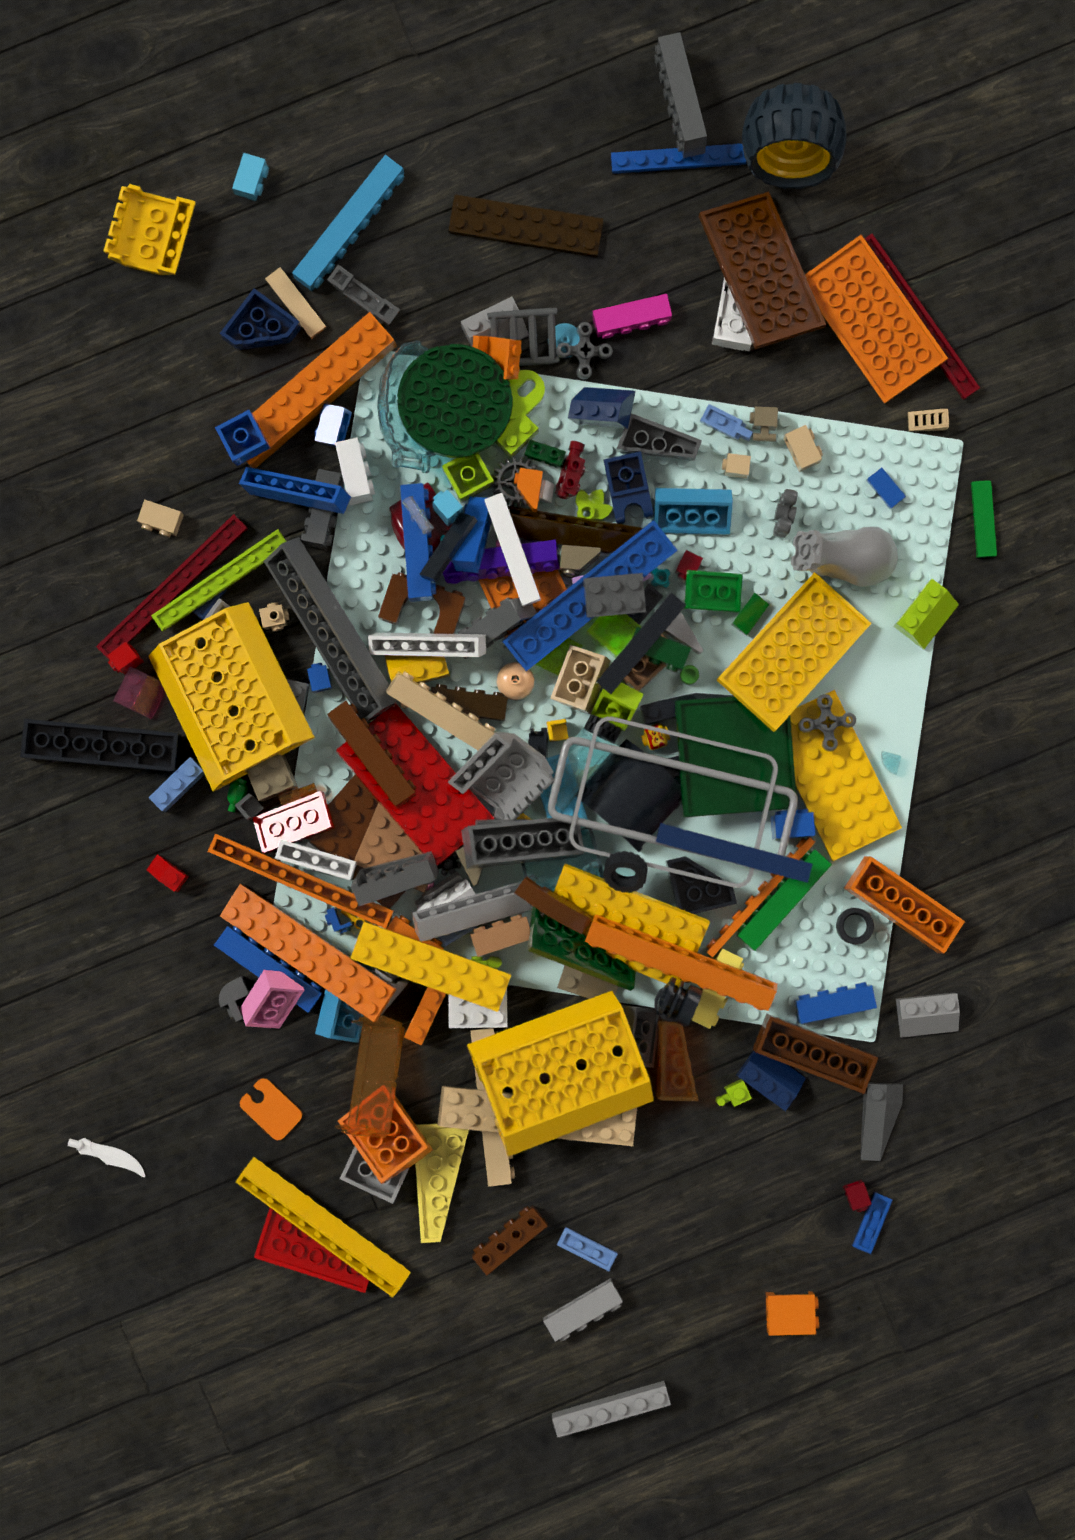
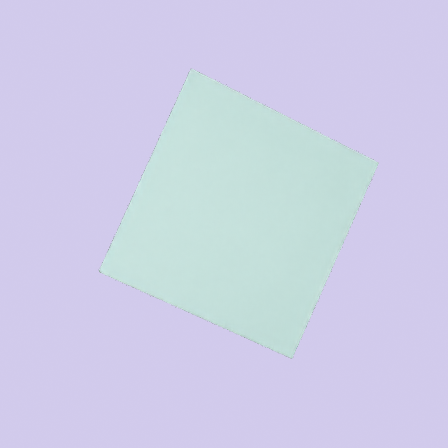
M393 351L388 353L360 378L350 439L358 437L359 443L363 442L367 455L364 461L368 462L371 472L368 480H372L375 494L372 495L373 501L356 505L348 503L345 513H338L327 577L329 588L368 651V636L374 633L433 634L440 613L439 605L435 599L410 602L408 599L403 607L398 625L379 620L378 618L392 573L397 575L400 572L407 575L405 550L400 545L393 531L390 506L401 500L400 485L426 484L428 482L436 494L440 491L444 493L448 489L460 503L442 470V465L455 458L439 456L419 446L406 432L399 417L397 393L400 380L407 367L419 355ZM538 374L544 382L545 393L542 401L527 415L539 428V433L532 440L566 451L564 459L569 455L570 441H578L585 445L583 454L580 455V458L585 459L584 466L586 467L579 481L580 490L585 491L589 495L595 490L602 489L604 493L603 504L612 506L611 513L599 521L616 523L603 459L631 453L617 452L616 450L624 428L578 425L568 419L571 400L584 387L634 390L635 397L632 414L702 440L695 461L642 455L653 513L655 488L732 490L730 534L665 533L678 550L657 567L658 569L670 570V585L667 588L663 586L653 587L663 597L642 623L638 626L625 614L599 616L591 619L530 668L535 679L534 688L530 695L524 699L517 701L508 699L505 721L479 718L478 721L483 725L488 723L495 728L494 732L514 733L529 744L530 729L534 728L535 731H541V728H547V721L566 719L568 738L581 737L592 740L593 733L584 729L590 714L575 710L550 699L569 647L573 645L606 656L611 661V665L632 640L636 628L643 627L670 593H673L685 603L686 582L679 579L675 571L686 550L703 558L697 571L743 574L740 612L754 593L758 594L769 606L747 636L732 626L740 612L683 609L681 613L703 649V652L699 655L690 650L684 667L686 665L695 666L699 671V678L694 684H685L680 679V671L677 673L666 669V666L639 691L644 695L631 719L632 722L644 724L640 706L692 693L732 695L717 681L718 677L812 575L810 571H795L791 565V557L795 554L793 539L796 537L797 532L815 530L820 533H835L843 530H858L863 527H880L891 534L897 547L898 561L895 570L888 579L873 586L859 587L837 578L820 576L872 624L797 707L818 698L822 694L835 690L845 712L856 716V724L853 726V729L902 828L835 861H831L815 828V836L811 837L815 843L809 851L811 852L812 849L817 850L832 864L831 867L756 951L750 949L736 936L738 931L722 946V949L743 958L742 963H744L742 970L778 983L777 992L769 1011L758 1010L753 1005L739 1003L734 998L725 996L728 1000L724 1008H720L717 1013L719 1018L760 1025H762L767 1013L819 1034L874 1042L878 1027L893 922L845 890L844 887L864 856L873 857L900 876L935 636L923 650L893 626L929 580L934 579L941 586L943 585L963 441L778 412L776 430H769V434H776V442L753 441L752 437L749 441L743 438L736 440L700 422L708 404L743 420V423L746 424L745 428L753 433H760V430H752L753 424H749L750 412H753L754 408ZM527 381L517 391L518 395L521 397L527 396L535 388V383ZM806 425L808 429L812 430L815 436L813 441L816 446L821 448L823 456L820 463L799 472L783 437L785 434ZM496 443L479 453L491 476L497 475L494 472L495 468L501 470L499 467L500 462L506 465L505 459L507 458L510 463L513 462ZM528 444L514 456L516 457V462L520 461V457L524 458V464L529 460L524 455ZM728 453L751 456L747 479L724 476L725 470H722L723 458L726 459ZM530 459L529 467L535 464L537 466L535 470L543 471L542 480L555 484L552 503H545L539 499L537 511L578 517L577 511L579 508L575 502L577 495L568 499H561L555 494L561 468L545 464L544 461L539 462ZM881 467L906 496L891 509L888 508L866 481ZM513 470L507 471L501 481L510 478L513 475ZM624 471L623 475H621V478H625V480H628L629 477L632 476V474H628L627 471ZM490 487L474 497L489 498L495 496L493 490L496 488ZM502 487L505 493L515 497L513 489ZM785 489L795 490L798 492V496L793 507H797L794 523L791 524L790 533L786 538L776 537L773 535L775 523L778 521L774 520V515L781 494L784 493ZM469 499L463 503H460L463 506V513L465 504H468ZM523 502L521 503V508L531 509L529 506L525 507ZM630 505L625 510V523L623 525L644 528L654 520V516L651 519H647L644 517L641 507ZM584 511L583 515L589 517L590 512ZM491 523L485 549L496 547L498 537L493 523ZM519 538L521 544L541 542L538 540L529 541L524 538ZM557 544L559 549V563H561L562 544ZM600 551L599 559H597L580 575H575V577L582 576L588 573L591 569H593L596 565H598L601 561L608 557L611 554V552L603 553ZM650 572V573H651V578H649L648 580H646V581L643 582V583H644V589H645V587H646L648 584H650V585L652 586V584H651V581L653 580V574H652V572ZM442 574L437 583L432 581V583L445 587V591L452 593V590L463 593V597H466L455 634H458L460 630L466 627L470 628L473 626L472 622L480 617L484 618L487 616L486 612L491 609L478 580L451 584L446 583ZM560 574L567 589L573 585L571 578L563 577V574ZM663 632V635L667 639L680 643L670 635ZM505 638L498 641L493 640L494 644L486 648V654L480 657L464 659V657L445 656L450 676L426 682L425 684L430 687L429 691H431V686L436 687V684L447 685V689L455 690V687L467 688L466 691L474 692V689L484 690L485 694L493 695V692H499L496 681L500 669L508 663L518 661L502 642ZM316 648L313 664L322 663L327 665ZM371 655L390 685L391 679L385 655ZM329 668L328 671L333 689L313 693L311 684L309 686L305 718L315 738L299 747L294 777L298 787L292 789L290 803L322 791L328 805L355 775L336 752V749L346 741L327 715L344 701H347L350 705ZM601 687L600 692H599V694H598L597 700H598V698H599V696H600V694H601V692H602V690H603L602 687ZM400 701L396 703L455 773L478 751L411 708L402 709ZM676 718L658 722L666 726L669 731L677 732ZM628 725L625 732L621 730L615 744L598 736L596 737L597 742L618 747L625 739H628L645 753L659 757L671 758L679 756L678 739L676 736L670 735L671 740L668 741L666 747L652 751L648 746L644 747L641 735H644V729ZM548 736V758L560 754L562 745L566 740L549 742ZM574 744L569 748L568 757L578 789H580L575 772L585 769L589 747ZM593 749L589 768L604 764L613 753ZM680 776L675 777L674 779L677 780L681 785ZM796 789V795L798 798L796 810L806 809ZM472 791L494 817L496 808ZM539 796L534 802L531 801L532 804L523 812L530 819L547 818L541 797ZM681 802V806L675 809L663 822L666 825L754 848L763 811L683 817ZM583 803L588 820L609 825ZM785 810L768 811L760 850L778 854L781 839L772 840L770 817L775 815L777 811ZM586 827L581 828L583 847L611 854H615L618 851L634 852V854L640 855L645 862L665 867V861L686 856L723 880L732 883L743 882L748 875L749 867L649 842H646L642 846L643 849L637 852L620 835ZM658 829L655 831L653 836H657ZM807 837L789 838L785 856L789 852L793 854L798 849L796 844L802 838L807 839ZM304 839L295 844L305 846L310 841ZM584 851V854L577 858L483 867L479 883L476 886H473L462 863L461 868H455V871H458L463 880L467 879L476 894L523 881L526 876L542 888L546 886L554 892L565 863L603 878L605 862L609 857ZM281 860L283 863L353 893L351 888L353 879L347 880L317 870L314 872L310 868ZM647 867L646 883L636 892L676 907L668 871ZM629 868L616 869V872L623 876L635 875V872ZM438 869L439 874L434 881V886L449 877L450 873L448 872L444 876L441 874L442 869ZM754 869L751 881L746 886L740 888L733 887L737 904L694 914L710 920L697 953L712 958L706 953L708 950L706 945L713 938L716 940L721 935L719 931L725 924L729 926L732 923V916L738 910L742 911L747 906L744 903L751 895L754 897L759 892L757 888L764 881L768 882L772 878L771 873ZM277 882L273 905L351 958L361 929H357L353 925L350 926V931L342 934L339 931L334 932L332 925L329 926L325 915L328 914L326 910L334 906ZM776 887L771 891V894L777 890ZM413 888L408 889L392 906L391 909L395 912L391 921L395 916L400 917L403 915L411 921L409 925L414 927L412 913L418 909L415 901L422 897L423 892ZM762 902V903L758 906L759 909L762 907V905L764 904V902ZM336 908L342 925L351 922L348 917L340 912L341 909ZM860 908L871 915L874 922V931L869 940L855 945L846 943L839 937L836 930V922L839 915L846 909ZM528 910L522 913V917H527L531 927L532 910ZM519 914L511 915L504 919H497L488 922L484 925L480 924L477 926V928L485 926V928L488 929L493 927L492 923L503 920L504 923H507L511 921L510 917ZM851 915L844 921V931L850 937H860L866 931V922L859 915ZM750 916L747 918L745 923H747L751 919ZM357 920L356 925L362 928L363 921ZM473 930L446 947L443 944L441 945L444 948L443 950L464 956L470 960L471 956H477L470 935L474 933ZM529 940L482 955L483 960H487L490 956L501 958L502 965L497 969L512 974L508 985L580 996L557 988L564 965L529 952ZM718 952L714 955L712 959H716ZM636 972L635 988L629 991L618 986L615 996L621 1003L655 1008L654 1001L657 992L666 983ZM684 982L683 988L685 990H687L690 985L701 989V987H699L698 984L692 982ZM866 982L867 985L873 986L877 1005L875 1009L803 1024L798 1022L794 1000L799 999V995L810 994V997L816 996L817 992L822 990H829V993L835 992L837 987L847 986L850 989L854 988L856 983Z

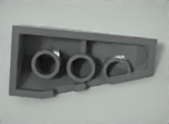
M868 1083L865 1094H863L860 1160H881L902 1106L903 1084Z

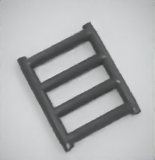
M557 308L487 313L491 325V336L499 337L498 319H509L510 339L518 340L517 318L528 317L530 358H520L519 366L560 362L556 354L555 315H557ZM547 316L549 356L538 357L536 317Z

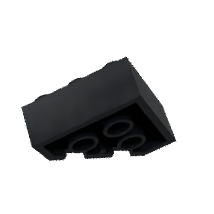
M686 856L665 861L666 867L723 880ZM668 872L675 904L679 909L697 914L737 904L733 887Z

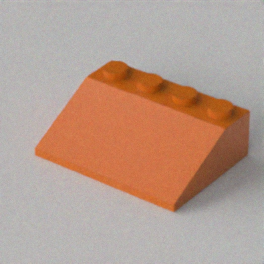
M385 1085L338 1120L381 1184L414 1165L433 1151L394 1093Z

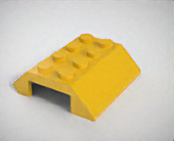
M131 184L128 187L122 186L118 200L122 201L123 204H116L113 218L117 219L118 222H111L108 236L112 237L113 240H106L103 252L109 254V259L127 267L157 275H176L196 202L181 197L172 200L143 192L141 187Z

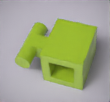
M740 1079L725 1086L726 1094L716 1097V1103L719 1106H723L731 1101L735 1107L752 1098L744 1081Z

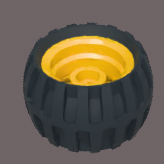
M802 83L777 85L775 88L763 91L759 97H756L749 108L742 132L744 157L752 174L765 184L774 185L782 189L813 187L831 178L833 172H836L840 165L846 145V124L837 99H834L827 90L824 91L819 89L818 86L803 85Z

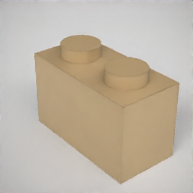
M806 425L784 435L785 444L799 472L821 462L822 450L819 446L815 445L813 441L815 436Z
M144 500L137 522L145 530L152 531L156 529L163 536H177L184 515L181 511Z

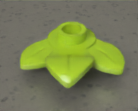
M602 489L595 490L589 495L585 491L580 490L576 496L575 502L579 508L577 516L580 518L602 520L612 511V506L603 504L604 493ZM584 511H589V512H590V516H589V517H585V516L583 515V512H584Z

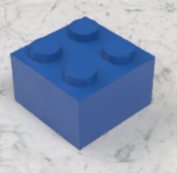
M250 410L215 427L232 462L236 466L270 449L259 424Z
M808 809L796 810L789 838L815 836L814 813H808ZM788 810L777 811L775 815L770 817L772 840L781 839Z

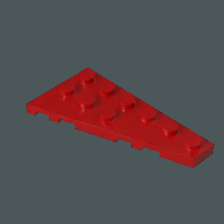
M269 1208L254 1258L363 1293L366 1292L369 1283L367 1278L272 1208Z

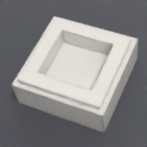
M542 480L539 496L541 501L552 503L555 484Z

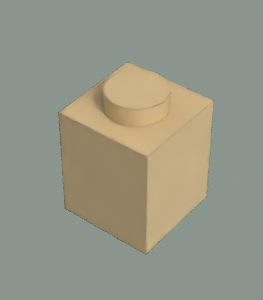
M728 453L726 459L723 458L722 470H725L724 476L747 479L751 456Z

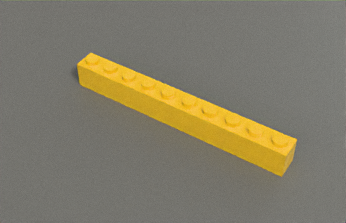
M253 1157L238 1177L236 1183L391 1297L395 1296L411 1273L403 1265L393 1260L387 1253L374 1246L372 1242L359 1235L357 1231L344 1224L342 1220L336 1218L324 1207H321L309 1196L302 1193L293 1184L287 1182L278 1173L272 1171L255 1157Z

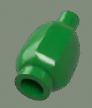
M240 777L231 783L227 795L230 803L228 811L235 812V805L247 795L248 780Z

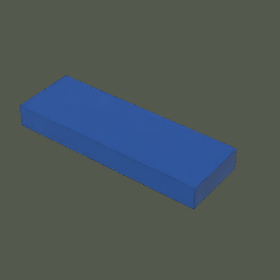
M873 1192L870 1200L871 1205L868 1206L852 1245L869 1254L873 1251L893 1201L876 1192Z

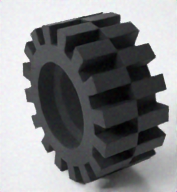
M591 714L584 729L593 733L597 722L602 718ZM606 721L600 725L597 736L615 744L621 729Z

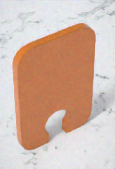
M262 1078L253 1086L263 1092L264 1100L261 1103H255L251 1096L246 1093L240 1100V1107L273 1139L282 1140L301 1120L302 1112L272 1082Z

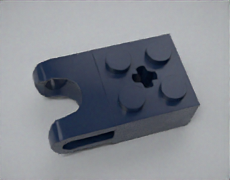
M641 451L603 459L616 523H625V510L630 505H638L642 508L645 518H653L654 513ZM624 471H627L628 474H632V476L629 477L628 480H625V478H621V475H623Z

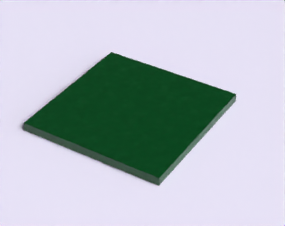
M735 697L675 701L678 733L772 756L778 766L775 785L788 787L796 793L790 715L773 732ZM677 737L680 762L770 783L773 767L766 758ZM680 770L683 817L760 812L764 809L767 790ZM773 792L768 811L788 809L790 798L787 795Z

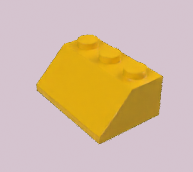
M385 655L391 682L398 671L402 674L404 671L414 677L413 681L417 683H426L450 676L445 656Z

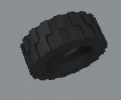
M618 851L606 859L603 878L605 883L616 891L623 893L636 892L646 883L648 865L640 855L634 854V852ZM629 868L635 872V875L623 876L618 874L616 869Z

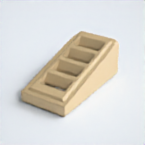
M948 409L908 412L909 432L939 431L949 428ZM918 416V426H915V417ZM923 416H926V425L923 426ZM931 416H934V425H931ZM939 416H942V424H939Z

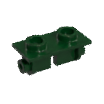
M529 440L524 455L529 460L544 461L545 464L561 468L566 451Z

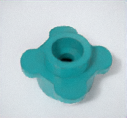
M655 568L652 571L653 580L651 584L653 587L663 586L667 588L670 585L669 576L671 572L669 569Z

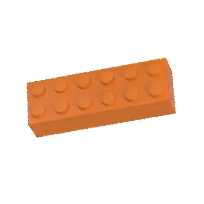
M864 856L844 887L845 890L937 953L944 954L965 922L871 856Z

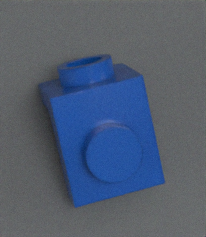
M335 907L326 910L328 913L325 915L327 924L329 926L332 925L334 932L339 931L342 934L351 930L350 926L354 925L353 922L342 925Z

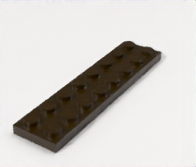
M455 194L448 232L597 257L603 218Z

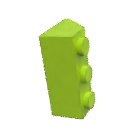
M931 579L893 627L924 650L959 604L947 589L934 579Z

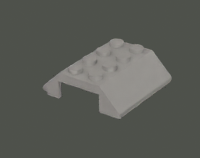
M496 732L448 783L462 794L468 789L472 790L496 808L494 818L497 820H516L520 816L519 813L522 814L532 804L531 801L534 802L544 792L543 789L546 790L554 782L552 777L554 772L545 756L516 734Z

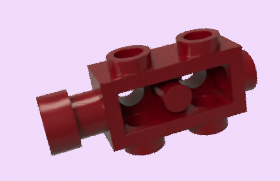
M570 441L569 455L565 457L564 463L561 466V473L555 490V494L561 499L571 498L577 495L580 490L579 481L586 468L584 466L585 459L580 458L585 448V445L581 442Z

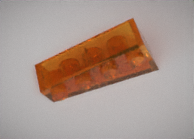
M658 1020L656 1098L666 1101H699L690 1066L691 1062L687 1052L683 1026L676 1022Z

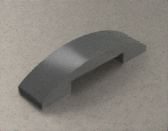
M337 265L327 279L329 283L347 298L387 325L391 324L400 311L392 303L382 299L355 279L351 273L340 265Z

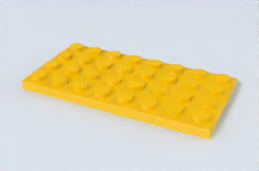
M814 572L718 677L717 681L767 727L775 732L872 623Z
M835 690L826 693L833 700L831 713L836 717L845 714L846 712ZM818 698L797 707L790 714L795 786L806 809H808V813H814V826L831 861H835L902 827L853 727L845 728L839 726L835 728L834 737L838 741V746L831 752L824 750L822 747L824 734L821 730L814 729L809 733H803L799 730L798 723L801 719L810 718L815 720L820 717L821 710L817 706ZM822 699V703L827 705V700ZM846 717V722L850 724L849 718ZM826 718L821 724L827 725L828 728L834 722L828 721ZM804 722V728L808 729L809 724L807 722ZM828 741L827 745L829 747H832L833 743L831 741Z
M566 863L554 889L556 895L559 897L563 895L592 918H594L595 914L696 953L710 924V920L639 892L623 893L616 891L605 883L604 878ZM592 921L590 922V924L587 926V928H586L585 931L583 932V934L586 935V936H587V933H588V931H589V928H590V925H591ZM606 950L607 955L613 959L618 958L638 973L666 984L671 977L676 978L675 985L677 986L682 981L677 976L666 975L661 970L647 968L640 962L629 961L624 956L614 955Z

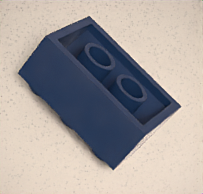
M584 387L571 400L568 419L578 425L628 429L635 391Z
M755 1051L751 1053L736 1074L784 1111L793 1102L806 1079L787 1064Z

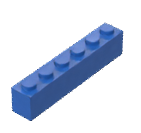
M246 467L239 482L251 495L341 514L345 513L351 496L342 486Z
M423 483L400 485L408 598L410 602L433 600V594H436V584L422 578L420 572L433 554V546L429 545V538H432L431 526H428L427 519H431L430 508H426V501L429 500V491L425 489Z
M227 926L214 946L257 977H260L264 970L281 971L304 988V992L296 1005L309 1013L323 995V992L320 991L321 987L313 981L310 984L305 980L306 976L298 970L294 972L289 969L290 964L283 959L280 961L273 957L274 953L267 948L261 949L257 946L259 943L251 937L247 939L236 926Z

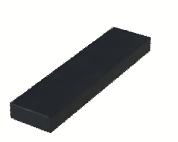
M462 512L459 514L420 572L422 578L437 583L478 521L474 516Z

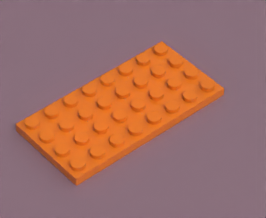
M862 235L805 274L822 316L884 404L948 360L946 354Z

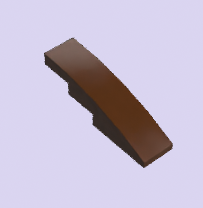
M527 876L514 892L536 909L580 934L585 931L593 920L591 916L563 895L559 897L546 886L542 888Z

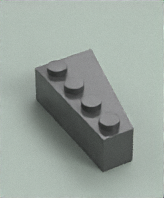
M631 413L628 429H624L616 450L617 452L625 453L641 451L642 455L695 461L702 440Z
M318 469L315 481L338 485L344 488V480L341 473ZM309 507L311 515L305 520L306 534H302L301 541L306 547L327 551V547L332 544L333 535L330 533L331 528H335L337 516H334L335 512Z
M431 851L360 869L351 884V888L358 905L362 906L423 884H431L436 880L439 870Z

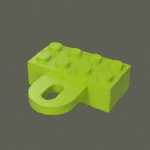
M531 370L519 371L518 379H508L513 396L512 413L506 430L495 443L511 459L529 443V440H532L539 433V428L527 415L542 401L545 386L542 378ZM527 381L534 382L535 388L527 396L521 397L518 395L517 391Z

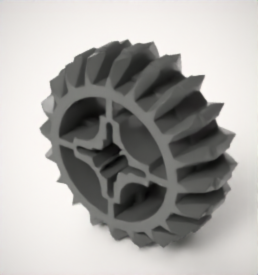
M513 457L512 463L507 458L505 459L506 465L500 462L499 467L501 470L495 468L494 472L497 475L491 476L494 481H497L491 485V487L496 488L493 490V494L503 493L506 503L509 501L510 506L514 507V503H517V507L521 508V503L523 502L524 506L527 507L528 504L517 491L515 484L512 485V483H514L515 473H519L518 469L535 470L537 466L534 464L529 467L530 460H527L524 464L523 457H520L519 462H516V457ZM512 469L513 475L505 479V481H501L503 475ZM502 487L513 489L515 497L505 493Z

